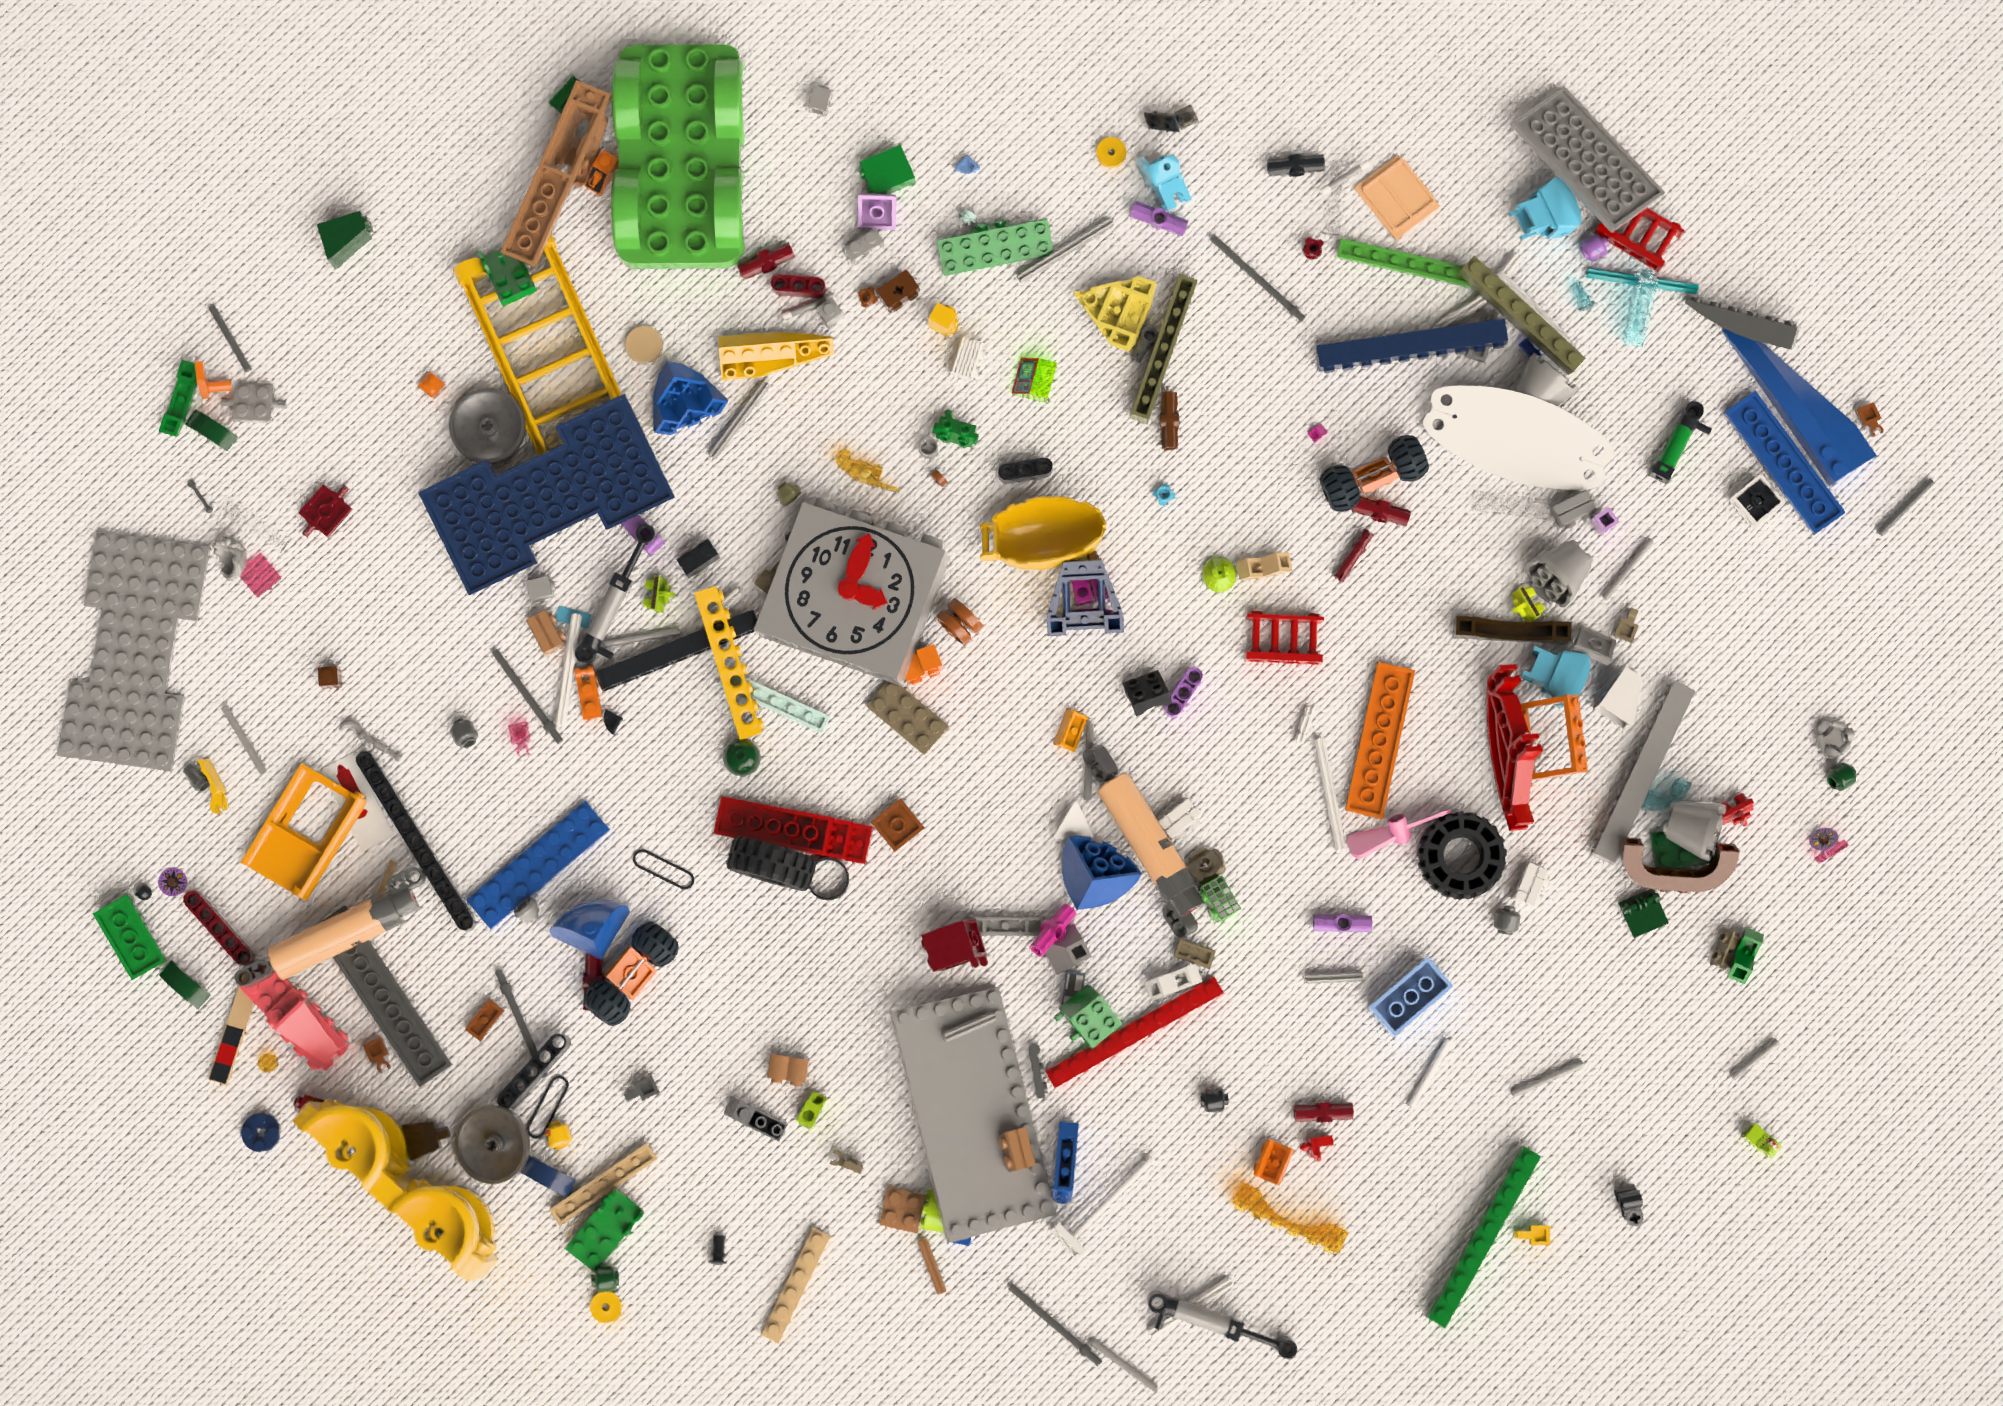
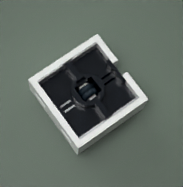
M1759 474L1729 499L1731 504L1753 529L1786 503L1776 491L1773 492L1769 488L1771 485L1762 474Z

